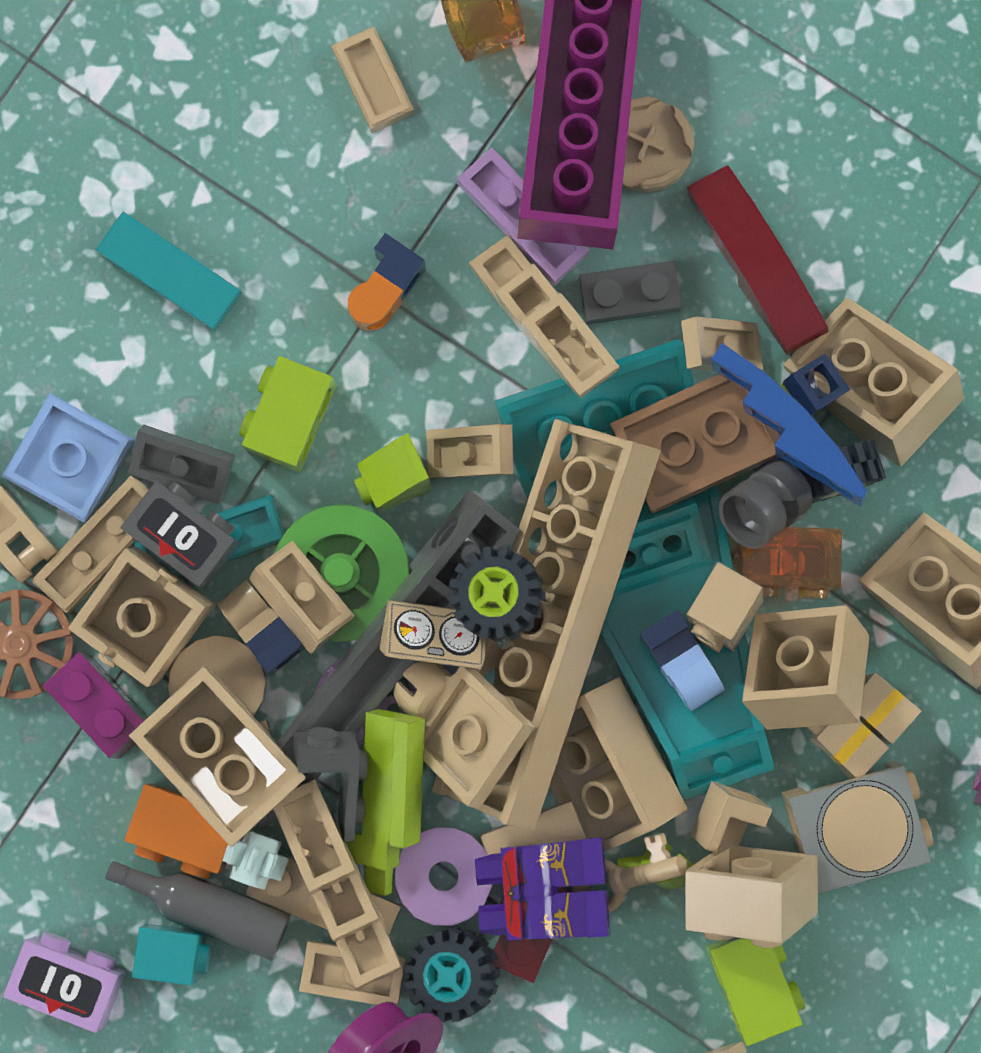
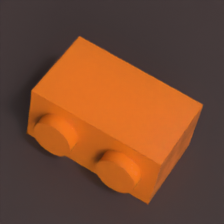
M144 784L124 841L136 845L134 854L162 863L164 855L183 862L180 870L205 879L209 878L211 872L216 874L224 872L227 862L222 860L228 847L226 841L183 794L155 784Z

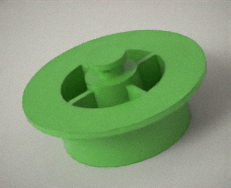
M351 505L325 506L305 514L285 532L275 551L276 553L293 541L355 615L348 624L328 640L331 642L358 640L409 576L407 554L393 528L378 515Z

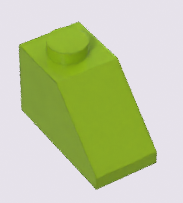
M409 433L398 437L357 464L362 476L354 479V483L364 505L367 506L374 503L379 514L432 491L429 477Z

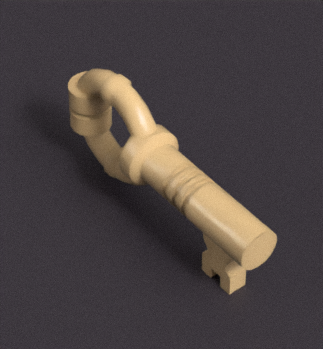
M664 833L655 835V839L654 835L644 838L646 848L651 851V863L625 869L605 859L608 884L614 892L608 900L609 914L622 904L625 894L629 892L630 888L685 875L687 870L686 860L681 855L671 857L670 853L665 849L667 841ZM592 885L572 886L573 891L576 892L593 891V888L588 889Z

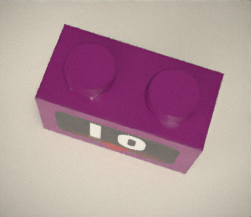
M78 652L42 685L105 755L111 759H120L136 744L129 735L148 718L100 664L87 653Z

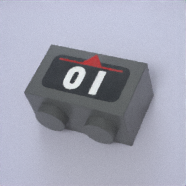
M156 480L120 528L195 585L205 590L240 545L238 541L230 536L236 528L213 510L206 518L191 506L197 498L173 481L167 489Z

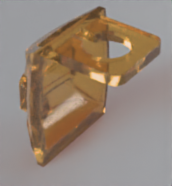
M441 0L442 10L450 34L466 63L525 44L524 27L517 0Z

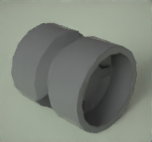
M774 460L751 474L748 480L740 482L725 493L719 502L718 511L727 533L736 542L747 548L758 549L764 547L781 534L785 528L790 527L806 515L812 507L813 496L805 476L795 466L786 461Z

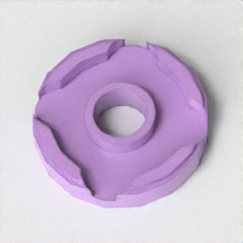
M434 827L421 832L420 842L402 849L399 856V866L395 867V887L402 904L415 918L431 925L452 926L470 919L478 911V906L485 904L492 888V884L477 885L475 859L487 856L485 848L473 835L455 827ZM448 862L456 868L458 881L451 889L439 890L432 885L429 874L431 868L436 863Z

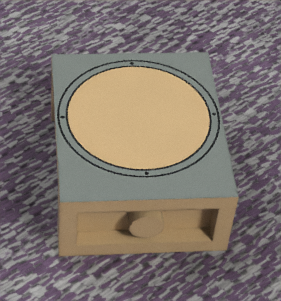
M890 761L885 763V770L806 792L799 787L781 792L798 853L818 855V894L931 862L928 847L934 846L933 836L926 818L919 819L914 800L920 799V790L912 770L906 771L904 765L896 761Z

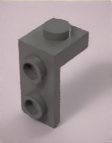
M315 727L308 730V732H294L293 753L299 773L341 772L338 824L344 842H354L355 824H363L364 799L362 794H358V780H366L367 777L366 750H359L353 731H335L327 727Z

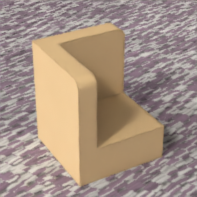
M711 781L690 836L703 848L712 852H717L718 848L724 844L739 846L748 822L766 827L772 808L753 794Z

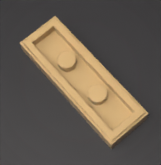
M131 475L32 579L67 614H70L102 581L123 550L135 546L134 542L137 540L120 528L149 490L135 476Z

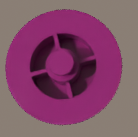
M383 1002L357 1017L339 1035L328 1053H435L442 1038L443 1023L433 1013H422L410 1018L396 1003Z

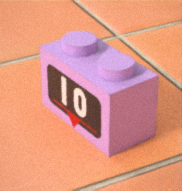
M43 932L41 938L34 936L26 939L3 998L94 1033L103 1029L106 1026L126 974V970L115 967L117 959L103 952L91 949L87 955L69 949L71 941L48 932Z

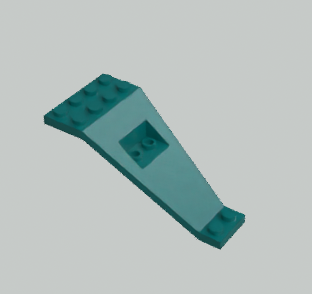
M680 339L615 360L620 366V370L581 398L560 378L495 400L501 424L512 425L513 462L527 499L529 498L555 419L614 436L610 423L695 385L691 369H687L685 348ZM571 433L561 443L560 457L562 460L570 453L572 447ZM556 480L551 482L545 491L544 503L546 507L553 502L556 496ZM718 485L655 514H651L644 500L628 551H631V557L623 563L600 632L667 753L676 787L683 800L707 793L711 781L728 786L775 769L764 726L742 702L750 653L746 631L734 652L723 646L718 653L697 641L717 673L725 691L692 712L685 706L674 687L669 685L640 639L641 632L677 609L680 610L689 625L688 628L692 631L693 628L690 626L687 613L716 564L719 562L734 571L727 532L721 522L718 511L720 502ZM677 535L674 543L670 545L663 544L668 536Z

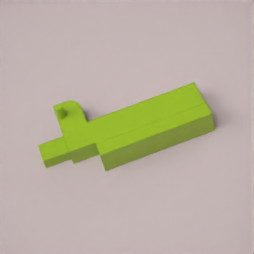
M382 709L366 712L364 750L367 753L366 780H363L364 821L362 833L355 831L354 842L346 843L355 862L366 866L365 884L369 892L386 896L392 893L393 868L399 866L400 848L404 849L420 842L425 718Z

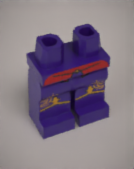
M603 838L500 848L501 853L475 859L477 885L503 884L504 904L478 906L480 933L507 935V940L609 937L611 935L607 890L558 893V887L607 883Z

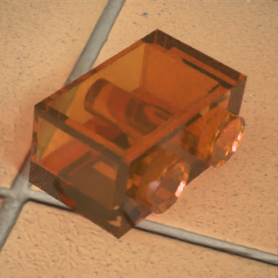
M787 527L776 538L758 549L747 548L738 543L737 573L763 587V598H777L779 590H798V599L825 600L827 599L828 591L834 592L841 588L842 529Z

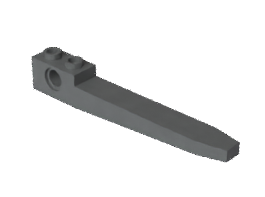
M469 489L410 563L409 567L413 571L390 600L455 609L449 602V596H453V589L449 587L451 579L456 580L458 572L455 569L458 564L465 565L469 561L466 557L472 552L476 554L482 553V548L491 546L493 549H499V547L507 548L521 530ZM387 603L277 741V744L295 764L296 761L293 753L294 732H308V730L315 727H327L335 731H353L355 734L365 722L366 712L377 708L402 678L405 670L416 661L388 657L380 650ZM303 773L307 778L296 788L314 779L317 780L322 773ZM272 809L255 826L264 830L276 820L277 817L274 810Z

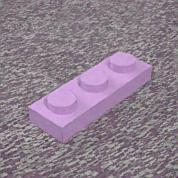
M491 147L457 177V185L506 236L510 237L518 249L555 286L589 255L590 249L586 246L517 239L524 180Z

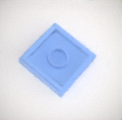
M50 393L2 477L86 523L98 509L133 448L135 440Z

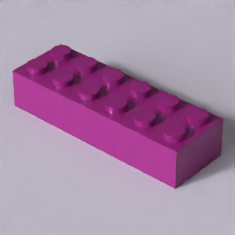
M545 0L517 239L613 250L619 222L642 0Z

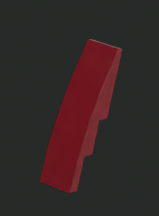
M729 165L687 186L688 198L711 229L713 242L736 273L739 287L787 355L828 333V326L796 269Z

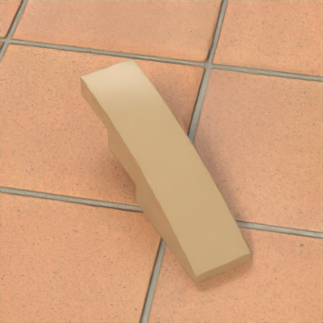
M508 235L469 262L471 270L501 308L579 398L620 370V366L563 294H558L536 265L529 263Z
M314 779L295 788L273 810L307 889L315 899L331 939L339 949L355 988L359 990L403 969V966L317 781Z

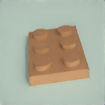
M718 374L610 423L615 437L661 450L645 497V502L651 514H655L779 457L775 453L774 445L780 438V434L744 412L743 401L749 393L747 390Z

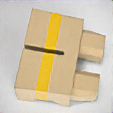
M876 672L871 674L865 673L859 723L810 726L807 728L813 733L810 740L822 749L849 779L864 776L889 748L885 744H893L922 711Z

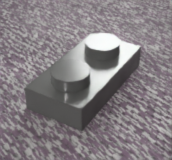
M675 261L586 273L579 276L586 325L679 312L682 308Z
M143 425L137 432L128 474L154 483L157 480L166 487H169L174 481L193 496L220 504L225 497L235 455Z

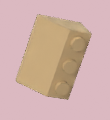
M618 677L580 696L550 787L559 804L570 799L574 800L588 838H603L604 852L658 828L688 810L621 678Z

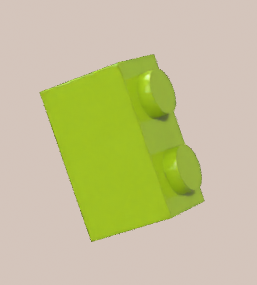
M278 356L275 366L267 365L261 376L258 392L263 395L256 411L249 409L241 424L239 436L244 438L242 443L244 449L251 454L301 473L337 386L334 378L300 363Z
M734 937L730 940L718 941L705 946L739 1036L746 1046L803 1025L798 1011L806 1009L805 1003L795 980L786 982L780 964L787 962L782 945L771 948L758 947L752 944V939Z

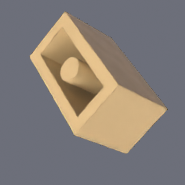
M718 562L687 613L690 626L693 628L691 632L695 634L694 638L718 653L723 646L734 652L763 603V587Z

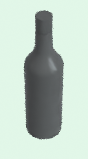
M112 861L105 877L106 880L124 885L126 888L150 898L156 904L162 916L167 920L270 961H273L291 917L289 913L186 873L156 877Z

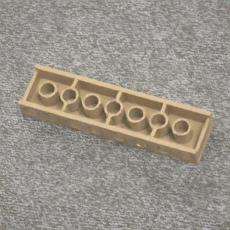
M557 419L554 420L519 526L521 531L516 536L511 550L530 561L536 567L537 573L541 575L544 582L541 585L542 590L546 593V601H542L540 606L543 613L540 618L535 617L532 622L535 626L529 632L526 630L519 633L521 637L514 640L508 638L501 647L498 646L497 642L485 639L483 669H476L484 677L490 669L495 668V679L492 686L527 718L535 728L480 808H473L500 819L499 822L505 825L524 827L531 831H535L661 450L582 426H575ZM571 433L572 447L568 456L562 460L560 457V446L563 439ZM556 480V496L553 502L546 507L544 503L545 491L548 485ZM541 527L542 536L540 544L535 552L531 554L529 552L530 537L537 528ZM509 587L505 589L504 599L506 597V590H508ZM437 775L432 792L446 795L464 803Z

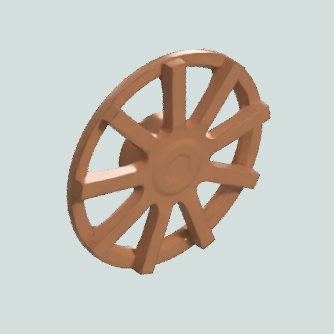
M17 589L0 593V603L11 600L12 611L11 625H6L0 619V661L7 662L0 684V696L9 699H26L47 691L42 686L46 682L43 684L39 683L31 661L37 658L58 668L55 672L57 673L71 660L74 643L73 633L68 629L70 626L68 618L55 602L42 594ZM21 599H29L42 604L27 624H23L21 621ZM51 610L58 618L63 629L37 634L35 632L36 627L48 611ZM65 638V651L62 660L40 650V644L43 642ZM18 665L23 667L32 689L10 690L13 674Z

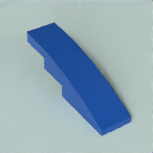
M721 343L711 358L713 370L749 392L743 401L745 413L781 434L774 445L776 455L861 507L867 498V489L839 447L806 409L771 377Z

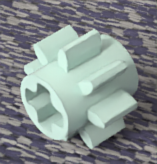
M249 831L244 836L243 841H238L233 847L228 845L222 861L233 865L229 878L265 890L270 878L281 881L289 860L278 854L282 842Z

